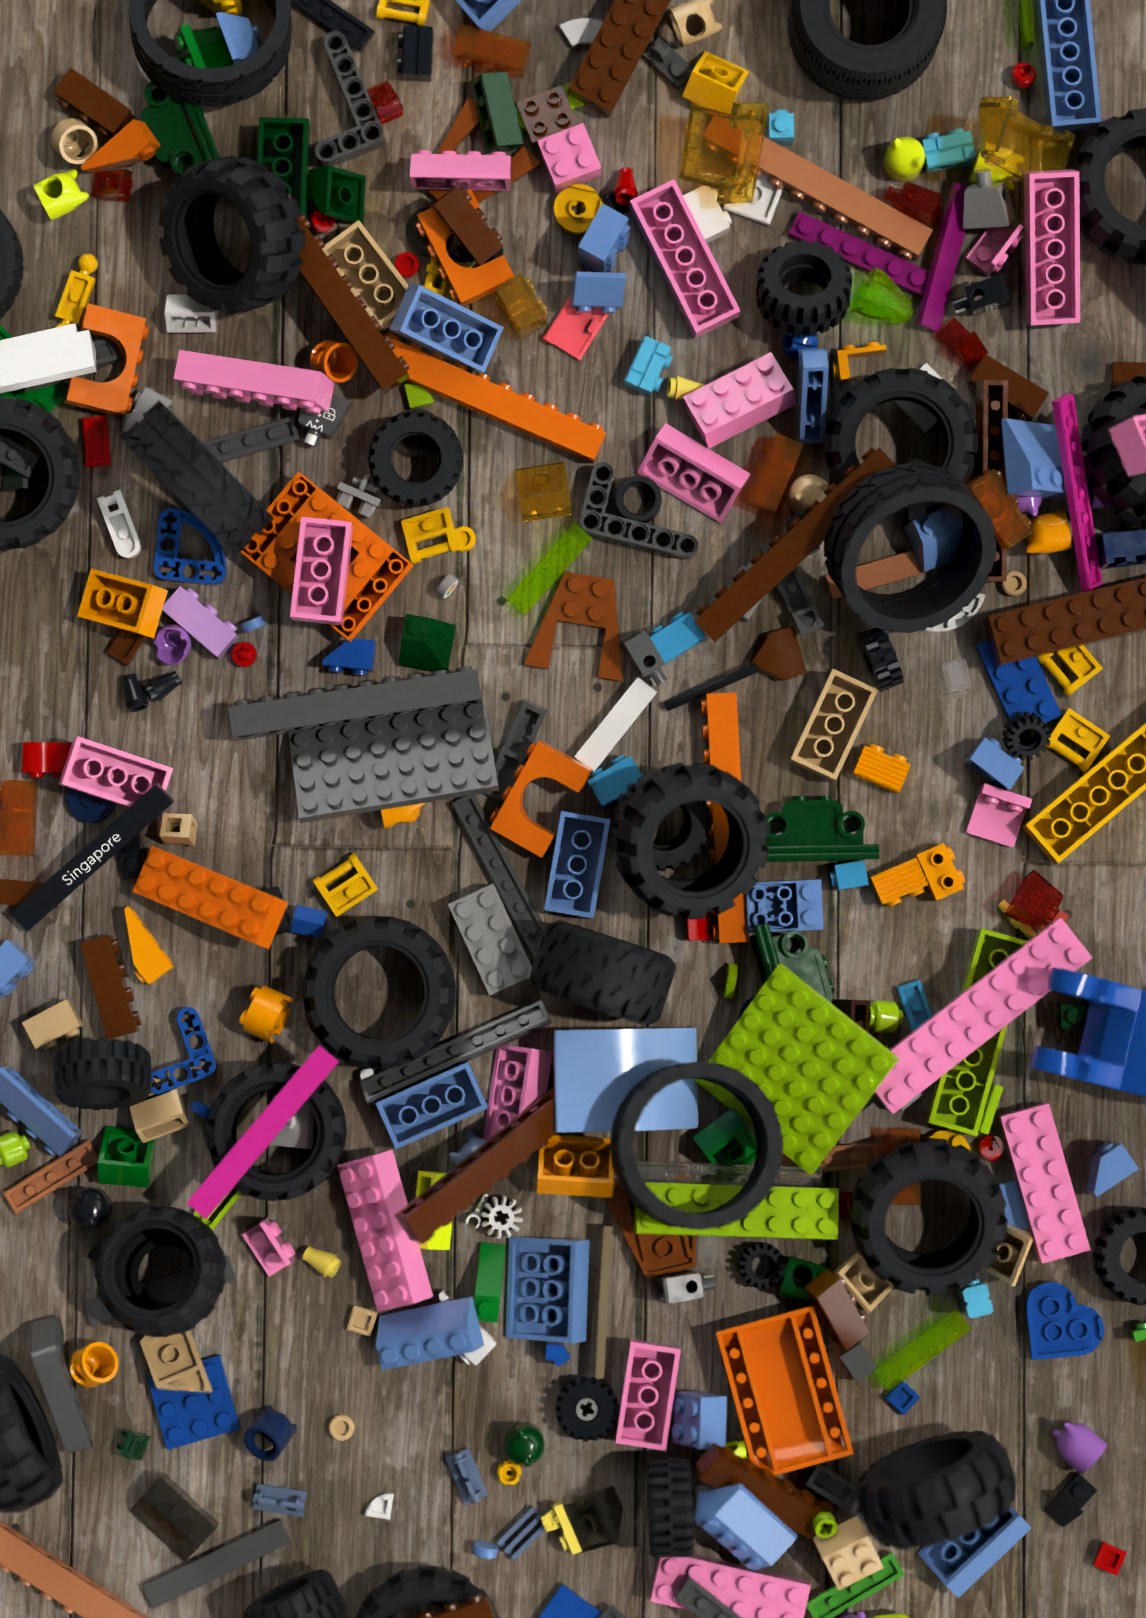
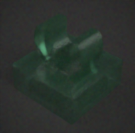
M122 1431L121 1434L126 1436L124 1444H117L116 1446L121 1450L119 1455L126 1459L142 1460L151 1436L141 1432Z

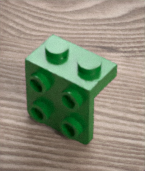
M189 24L179 27L173 39L184 64L200 68H221L234 65L225 38L219 27L215 26L192 32Z

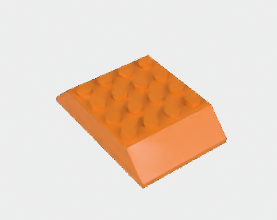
M813 1305L716 1331L749 1459L754 1465L762 1469L767 1468L774 1475H779L854 1454Z

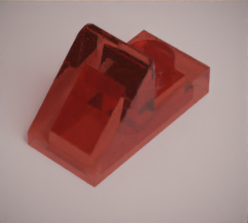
M388 80L367 89L381 124L390 122L403 115L401 101Z
M118 169L95 172L91 197L125 203L129 202L133 179H131L132 171Z
M955 317L936 334V337L970 371L983 359L985 354H988L987 349L976 332L970 333Z

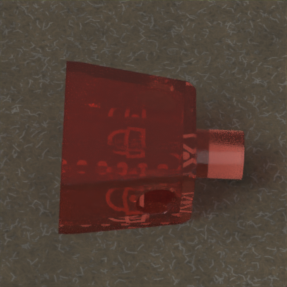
M905 182L902 189L890 185L885 194V199L895 203L896 210L934 230L943 211L942 194L910 182Z
M1034 869L1023 878L1004 914L1037 930H1042L1057 918H1062L1065 923L1069 918L1068 914L1058 908L1063 899V894Z

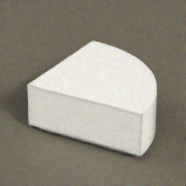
M385 1493L373 1499L366 1510L365 1516L390 1520L394 1493Z

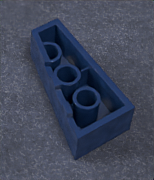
M1132 528L1124 532H1103L1096 539L1101 570L1146 564V529Z

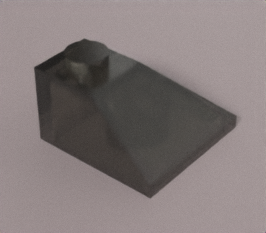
M613 1485L595 1490L562 1505L581 1547V1553L617 1543L623 1507Z

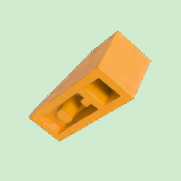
M128 906L124 911L133 964L137 968L134 973L142 983L147 982L148 985H152L176 966L133 908Z

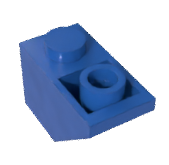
M354 638L351 642L347 640L325 657L322 665L328 668L327 672L342 673L344 669L353 670V675L367 676V672L373 673L377 643L375 640Z

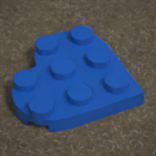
M1046 1281L1029 1290L1025 1311L1031 1360L1085 1355L1093 1352L1099 1346L1100 1341L1104 1338L1105 1329L1102 1318L1093 1308L1083 1304H1076L1074 1295L1066 1286L1058 1282Z

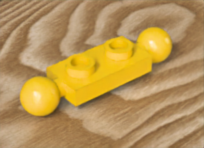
M83 254L78 260L80 272L71 270L55 317L62 320V322L54 328L74 323L80 326L85 306L88 304L96 282L94 277L89 276L98 266V261L94 255Z

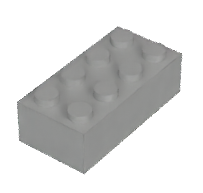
M494 884L448 904L489 996L530 978L532 966Z

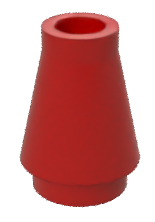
M628 167L619 170V176L613 192L617 203L621 205H630V200L638 196L633 170Z

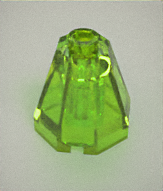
M878 268L871 269L867 276L871 277L869 281L863 280L858 287L851 303L853 310H850L849 315L857 319L894 325L908 322L913 313L911 308L912 301L884 271Z

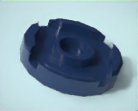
M71 788L67 792V805L70 812L83 822L99 823L106 820L115 810L116 803Z

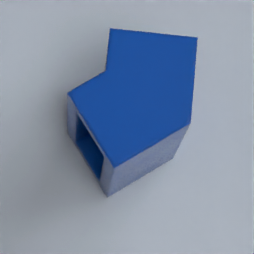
M296 905L290 932L321 939L327 919V911Z
M547 1341L546 1360L554 1361L557 1367L571 1359L569 1351L562 1342Z

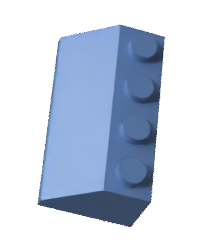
M1 1066L0 1104L2 1103L8 1109L6 1112L8 1116L16 1122L19 1120L27 1126L25 1131L34 1139L39 1137L46 1144L43 1147L53 1156L56 1154L59 1156L64 1155L84 1132L11 1066Z
M472 1296L379 1316L376 1348L382 1370L471 1353L484 1346Z
M742 1484L698 1493L694 1520L750 1570H760L761 1568L772 1566L797 1539V1534Z
M1011 1506L1003 1515L997 1516L995 1521L983 1528L976 1529L968 1533V1535L954 1540L924 1547L918 1552V1555L959 1598L1032 1528Z

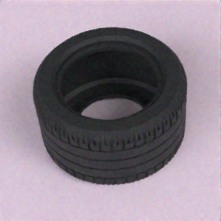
M791 0L788 14L790 46L795 59H797V63L802 67L804 73L814 83L816 82V85L822 89L824 88L825 91L833 93L838 97H844V99H854V101H872L873 99L887 98L908 88L925 72L931 63L945 27L947 0H903L909 11L905 26L894 38L878 45L858 44L842 35L832 20L830 0Z

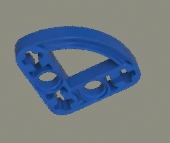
M174 508L165 509L160 513L154 559V572L156 576L161 580L213 586L222 584L227 576V563L223 547L217 536L198 517L191 513ZM170 514H173V517L177 519V522H173L171 527L172 532L176 531V535L171 533L162 534V530L168 531V523L164 519L169 518ZM182 522L194 527L203 534L213 550L215 562L179 559ZM166 538H172L175 542V546L171 551H164L161 548V543ZM164 563H168L170 568H177L176 564L181 563L178 569L179 577H175L177 573L173 571H168L167 575L164 576L159 567H164ZM187 565H194L197 568L195 577L186 578L184 576L183 570ZM201 566H205L204 570L212 572L214 567H217V570L222 573L221 576L216 577V580H213L210 575L204 574V580H200L202 575Z

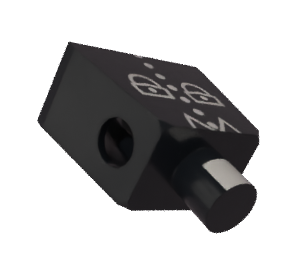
M1003 274L966 286L964 288L966 295L952 299L956 313L971 309L973 316L1011 305ZM977 296L984 297L981 301L974 300Z

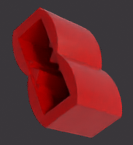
M23 742L22 772L29 774V778H44V774H53V778L60 779L72 743Z

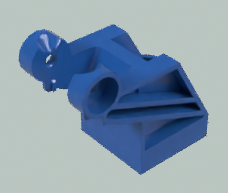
M1052 967L1048 989L1088 1000L1090 1005L1078 1055L1035 1046L1029 1068L1146 1097V991L1095 976Z

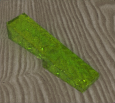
M573 523L508 596L506 601L525 617L557 582L559 577L591 544L593 538L576 523Z
M956 1308L917 1335L910 1343L876 1365L878 1369L874 1373L889 1392L971 1331L972 1328Z

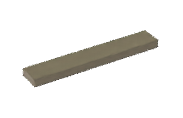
M609 1224L602 1225L594 1360V1377L598 1379H604L613 1229V1226Z

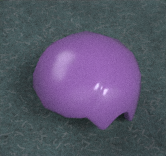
M168 624L160 628L153 641L157 647L156 657L167 665L181 663L191 650V640L188 632L178 625Z

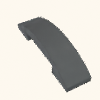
M767 543L760 546V549L765 555L771 549V546ZM795 567L776 587L802 637L824 627V623Z

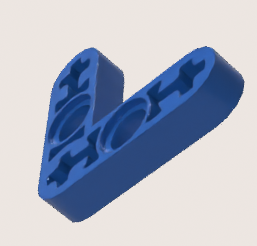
M186 1007L181 1009L176 1017L189 1059L152 1072L153 1081V1076L162 1079L166 1077L164 1072L169 1071L170 1080L174 1084L169 1087L168 1082L162 1083L160 1090L152 1087V1094H161L206 1078L215 1071L216 1062L199 1014L193 1008ZM184 1012L195 1016V1019L192 1020L193 1028L199 1026L200 1031H192L185 1035L184 1030H189L186 1022H181ZM193 1035L202 1037L203 1046L200 1049L195 1050L190 1047L189 1039ZM201 1059L211 1062L212 1066L208 1068V1073H205L204 1070H199L195 1072L197 1077L192 1078V1070L188 1063L193 1062V1067L201 1064ZM183 1067L187 1070L188 1077L185 1081L179 1082L175 1080L173 1073L176 1068Z

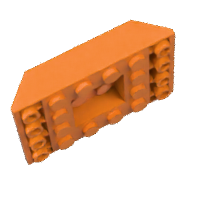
M299 471L266 509L274 519L259 534L255 533L251 537L252 541L240 551L258 569L292 596L301 517L352 522L353 535L342 625L327 624L349 642L356 637L414 567L410 561Z

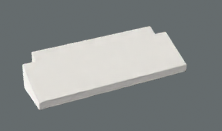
M75 323L0 340V393L97 372L96 350L90 331L78 332Z

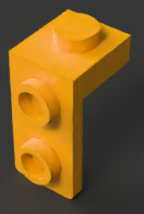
M871 342L865 344V347L855 348V345L840 347V350H837L835 354L836 363H832L833 377L838 378L839 384L849 383L851 378L848 359L884 355L887 350L886 345H880L879 342Z

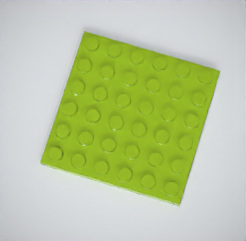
M781 963L770 975L708 1062L722 1064L740 1071L761 1088L771 1101L779 1119L783 1140L782 1152L812 1176L900 1058ZM695 1079L697 1083L729 1109H734L740 1118L754 1129L752 1120L745 1107L731 1092L718 1084L703 1079Z

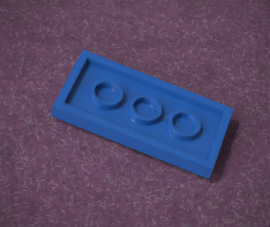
M988 640L975 645L1008 721L1011 716L1015 720L1017 718L1016 714L1019 712L1024 716V711H1028L1030 715L1032 712L1035 713L1045 723L1062 716L1037 658L995 668Z

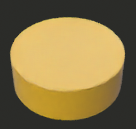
M461 526L456 528V535L461 547L460 552L470 551L476 543L475 533L469 527Z

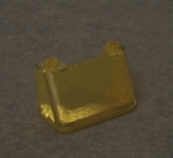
M1013 97L981 98L978 106L981 157L985 159L984 162L986 164L998 166L1024 181V172L1065 170L1075 134L1068 130H1064V133H1054L1053 126L1041 125L1018 111L1020 102Z

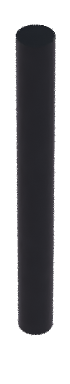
M753 663L668 700L664 704L667 711L673 710L758 673L759 669L756 663Z

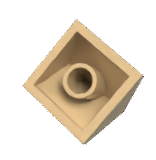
M1007 1224L1005 1239L1002 1242L999 1241L997 1246L998 1256L989 1269L984 1267L981 1269L1015 1287L1033 1241L1031 1233Z
M859 1250L833 1271L835 1275L840 1274L848 1285L845 1288L867 1314L872 1312L893 1288V1284L890 1281L880 1280L868 1268Z

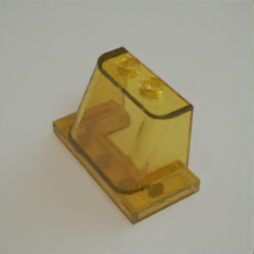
M763 101L733 102L732 110L702 104H691L689 119L686 125V137L682 150L679 179L718 189L716 202L719 203L753 202L770 103Z

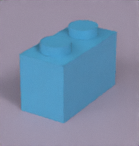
M681 612L670 619L672 623L664 628L660 625L650 632V639L665 665L706 639V635L694 621L695 618L691 612L686 615L684 612Z
M621 755L611 761L613 766L604 771L601 767L590 774L591 779L587 782L602 808L616 801L621 793L625 794L628 790L626 787L631 782L633 784L638 782V778L642 776L631 756L625 758L624 755Z

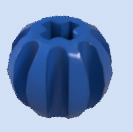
M792 332L784 333L783 352L795 361H798V349L817 348L818 346L817 333L815 336H808V334L794 336Z

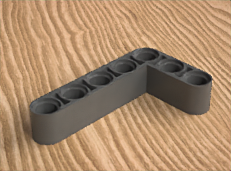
M333 31L326 35L324 45L356 127L324 139L316 145L315 154L321 166H336L376 150L384 143L382 126L346 38L342 33ZM333 42L342 43L341 48L338 50L330 48ZM343 64H349L351 69L344 73L339 71V67ZM353 86L361 89L356 95L348 93V90ZM361 109H368L370 111L369 115L363 118L359 117L357 113ZM370 131L379 133L378 138L375 140H369L366 138V135ZM348 140L356 142V146L352 149L343 147L344 143ZM330 149L333 151V155L330 158H323L320 156L322 151Z
M601 462L594 466L580 516V529L584 534L685 560L692 559L696 555L699 543L693 535L606 514L614 480V470L606 462ZM599 470H606L609 472L610 477L605 481H601L596 477V473ZM595 493L601 494L604 498V501L599 505H595L590 501V497ZM586 518H595L598 525L593 529L587 528L584 525ZM610 524H619L622 531L617 535L611 534L608 531ZM637 529L643 530L646 534L645 539L641 541L635 540L632 537L633 531ZM661 535L667 536L670 544L665 547L659 546L656 542L657 537ZM684 541L691 542L694 550L690 553L683 552L680 548L681 543Z
M54 1316L33 1322L31 1355L65 1451L69 1454L93 1447V1441L63 1358L64 1332L59 1316Z

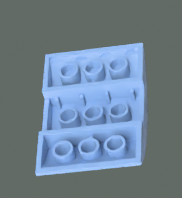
M697 1029L554 1030L555 1132H611L620 1104L630 1090L632 1091V1088L646 1076L671 1065L697 1062ZM695 1079L679 1080L666 1086L653 1096L643 1109L636 1126V1131L698 1128V1083Z

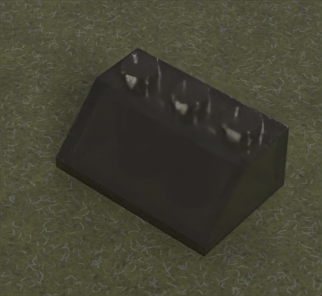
M164 1472L129 1510L184 1562L219 1525L207 1511Z

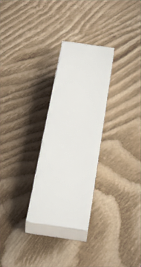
M637 677L574 757L592 768L593 772L597 770L657 694V691Z

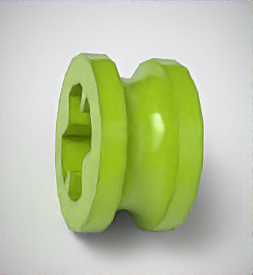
M822 1512L813 1519L815 1532L820 1538H830L836 1534L838 1526L831 1513ZM826 1523L829 1526L824 1528L822 1524Z

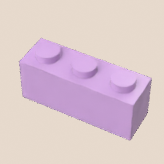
M179 586L166 601L162 610L220 659L239 638L235 633L237 628L227 619L224 622L218 619L216 615L219 612L207 603L203 606L197 601L200 596L190 587L185 590Z

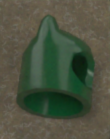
M788 1255L784 1265L785 1271L779 1283L778 1294L812 1303L804 1287L828 1268Z
M519 1422L507 1431L504 1438V1451L507 1458L513 1464L530 1467L542 1457L545 1446L544 1436L536 1425L529 1422Z

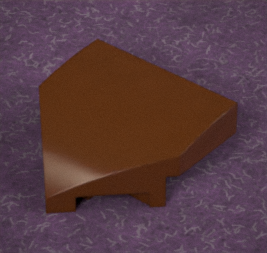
M794 626L770 632L766 637L762 638L761 645L749 665L756 663L757 667L771 676L773 681L778 679L784 681L806 675L807 672Z

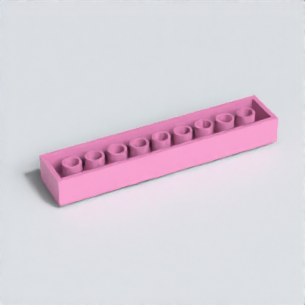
M1055 919L889 1049L900 1060L874 1094L888 1112L894 1114L1051 990L1048 988L1052 967L1076 971L1092 959V956L1063 919Z

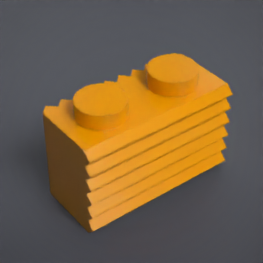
M870 744L869 747L864 746L852 775L898 794L911 764L906 763L907 758L893 753L892 757L884 754V749L875 744Z
M917 857L869 877L880 905L886 903L888 907L902 902L900 897L908 893L912 898L925 892L923 887L928 885Z

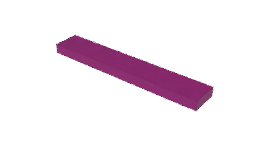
M953 183L916 320V325L931 332H939L966 232V229H963L964 192L968 187L961 183Z

